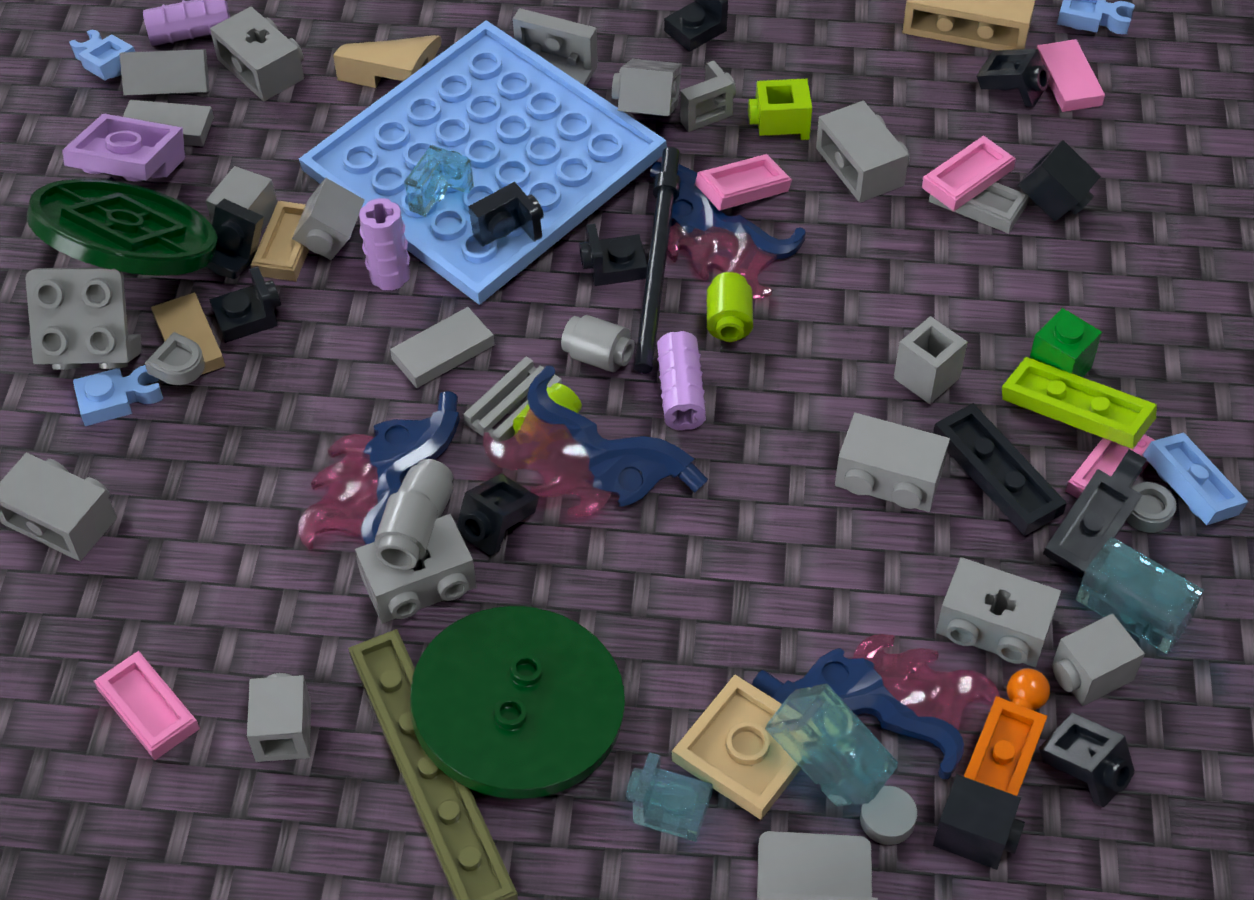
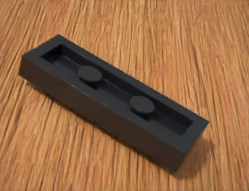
M974 403L935 423L933 434L950 438L948 453L1024 536L1064 514L1067 502Z

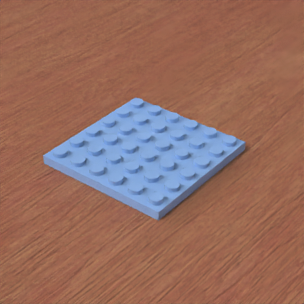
M485 20L300 157L299 161L302 171L319 184L327 178L365 199L362 207L370 200L378 198L389 199L391 202L398 204L402 220L405 224L404 236L408 241L407 250L480 305L661 158L663 150L667 148V144L664 138L625 112L618 111L616 106ZM513 182L527 196L532 194L538 200L543 210L544 218L541 219L542 238L535 242L521 226L513 230L506 237L496 239L483 247L473 236L468 207L473 203Z

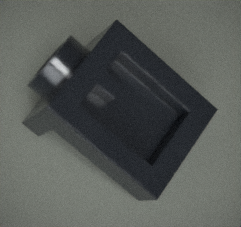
M695 0L691 4L665 17L664 31L691 52L727 31L728 0Z
M1038 49L992 51L976 76L981 89H1000L1006 91L1019 88L1025 107H1034L1049 83L1048 69L1043 65Z
M515 182L468 206L473 236L482 247L496 239L506 237L520 226L534 242L542 238L541 219L544 218L541 205L532 194L527 196Z
M227 199L220 201L215 206L212 227L217 234L214 257L205 267L220 276H226L231 279H236L251 265L258 249L264 216Z
M586 225L587 242L579 243L580 258L583 270L591 269L595 286L646 279L647 262L640 234L599 240L596 225Z
M258 266L249 269L253 283L252 286L209 299L212 312L225 343L278 326L274 307L281 306L280 298L274 281L272 279L264 281Z
M501 473L465 492L457 528L463 539L492 556L500 551L505 530L535 513L539 496Z
M1073 713L1039 747L1043 763L1087 782L1093 803L1105 807L1118 792L1123 791L1129 785L1135 772L1125 735Z

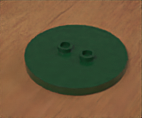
M69 179L49 183L37 189L29 200L27 222L36 236L61 253L85 263L131 274L170 276L202 269L214 257L217 234L210 222L198 211L183 202L147 188L108 180Z
M505 606L482 610L461 618L446 627L429 643L422 653L412 677L410 692V712L413 728L421 747L432 762L447 776L472 790L491 796L511 799H528L555 794L580 783L590 776L609 756L617 741L625 705L624 686L617 664L606 647L595 635L563 615L525 606Z

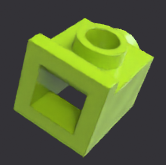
M808 79L757 81L756 99H748L749 125L758 124L759 136L800 134L801 140L810 139L812 103Z

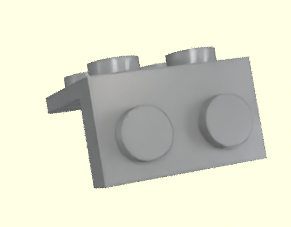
M519 8L513 17L514 39L586 86L598 66L597 28Z
M102 267L37 268L26 274L33 364H52L53 369L68 370L80 368L83 363H99V368L115 369L127 367L129 361L142 353L141 334L128 335L124 276L122 272Z
M764 832L760 836L758 843L757 900H878V898L872 897L870 841L863 836Z

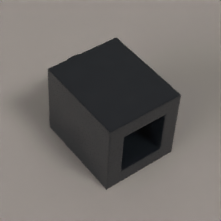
M1062 140L1037 161L1019 182L1018 186L1054 221H1057L1069 210L1076 215L1092 200L1094 195L1089 190L1101 176Z
M956 774L938 824L933 846L997 870L1004 850L1015 854L1025 825L1024 821L1015 818L1021 797Z

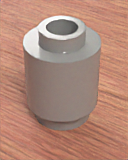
M584 315L583 317L573 316L567 322L562 334V350L570 353L572 359L610 372H616L621 366H626L634 352V340L630 339L628 328L589 315Z
M423 459L409 469L398 492L412 489L426 494L437 507V518H440L454 490L452 483L453 474L443 463L433 459Z
M409 489L403 492H396L388 498L375 537L376 555L387 566L403 570L411 569L416 566L418 560L425 556L438 514L437 507L426 494Z

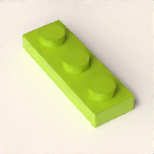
M1028 357L1024 358L1002 386V400L1131 449H1134L1156 419L1157 404Z

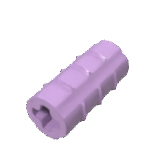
M183 0L180 3L163 4L161 7L143 10V17L152 46L165 43L173 44L175 41L189 38L193 40L194 37L211 34L210 28L230 18V13L226 0Z
M378 198L370 200L360 209L359 213L360 235L363 239L362 249L366 255L365 265L367 270H369L370 280L373 285L381 290L399 289L410 277V256L407 251L408 241L404 236L405 224L402 220L401 210L398 204L391 202L389 199Z
M685 331L667 333L657 342L658 371H660V389L662 390L661 397L663 399L662 407L664 409L665 424L675 430L695 429L706 420L705 390H703L702 386L703 372L700 369L699 359L701 354L698 351L697 338Z

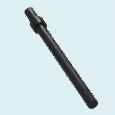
M667 147L663 150L660 173L655 176L653 187L656 206L634 361V370L642 374L650 373L653 368L674 200L679 197L681 178L677 175L680 151L674 147Z

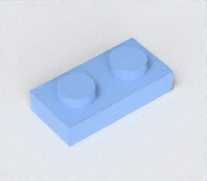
M1184 432L1151 441L1142 454L1155 468L1159 477L1175 490L1188 505L1190 511L1206 525L1238 516L1248 503V500Z

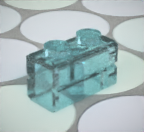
M1111 537L1086 569L1076 601L1103 617L1113 613L1127 631L1140 639L1145 638L1147 643L1168 654L1191 622L1204 589Z
M828 684L796 689L788 696L765 727L815 784L821 785V791L835 806L850 805L851 803L854 805L869 803L876 797L898 767L896 759Z

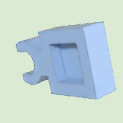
M1063 0L1057 25L1096 33L1100 25L1107 27L1116 34H1127L1135 5L1126 1L1109 3L1106 0Z
M96 30L87 31L90 40L79 43L76 40L69 42L76 59L81 61L83 68L105 81L121 75L119 53L135 52L132 45L112 34L102 40L100 33Z
M144 365L138 367L126 377L122 376L119 367L74 379L73 384L84 425L89 426L132 414L130 403L154 404L161 401L163 396L159 383L145 386L159 381L158 378L148 374Z

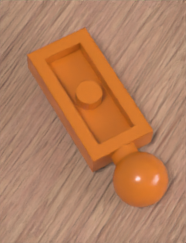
M1030 668L1021 669L1010 677L1007 684V695L1010 701L995 697L964 774L966 778L1015 796L1019 794L1048 717L1035 710L1043 707L1050 696L1049 682L1041 672Z

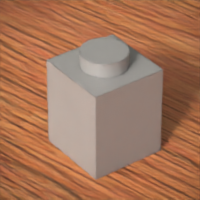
M236 166L230 170L205 200L211 224L213 222L215 206L223 199H227L263 215L262 230L269 223L277 205L272 179Z
M325 178L308 199L292 239L306 246L312 252L332 260L350 239L365 199Z
M930 316L899 342L894 379L931 404L960 379L968 342Z
M1112 613L1061 638L1052 667L1059 685L1065 691L1072 692L1083 707L1134 681L1145 653Z
M276 673L269 675L267 678L250 679L247 738L255 761L310 758L311 699L304 675L292 676L286 673Z

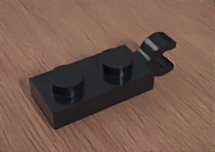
M1129 449L1112 476L1097 469L1045 547L1043 555L1087 581L1142 497V494L1131 489V487L1140 475L1147 459Z

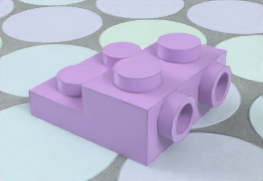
M109 114L99 116L62 150L64 166L79 168L89 174L107 173L123 176L128 181H147L149 178L167 177L185 159L182 127Z

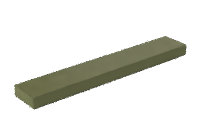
M395 629L349 647L350 658L455 900H518V894L470 788L456 782L440 770L427 756L417 739L410 712V692L415 667L398 630Z

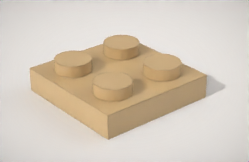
M734 675L672 750V762L762 820L823 740L824 730L737 675Z

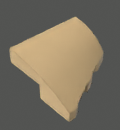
M433 35L390 41L344 44L333 55L337 80L374 88L377 87L382 77L404 81L435 58L441 46V36Z

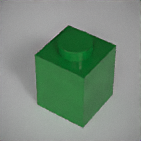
M1062 308L1035 334L1030 358L1084 377L1093 366L1102 331Z

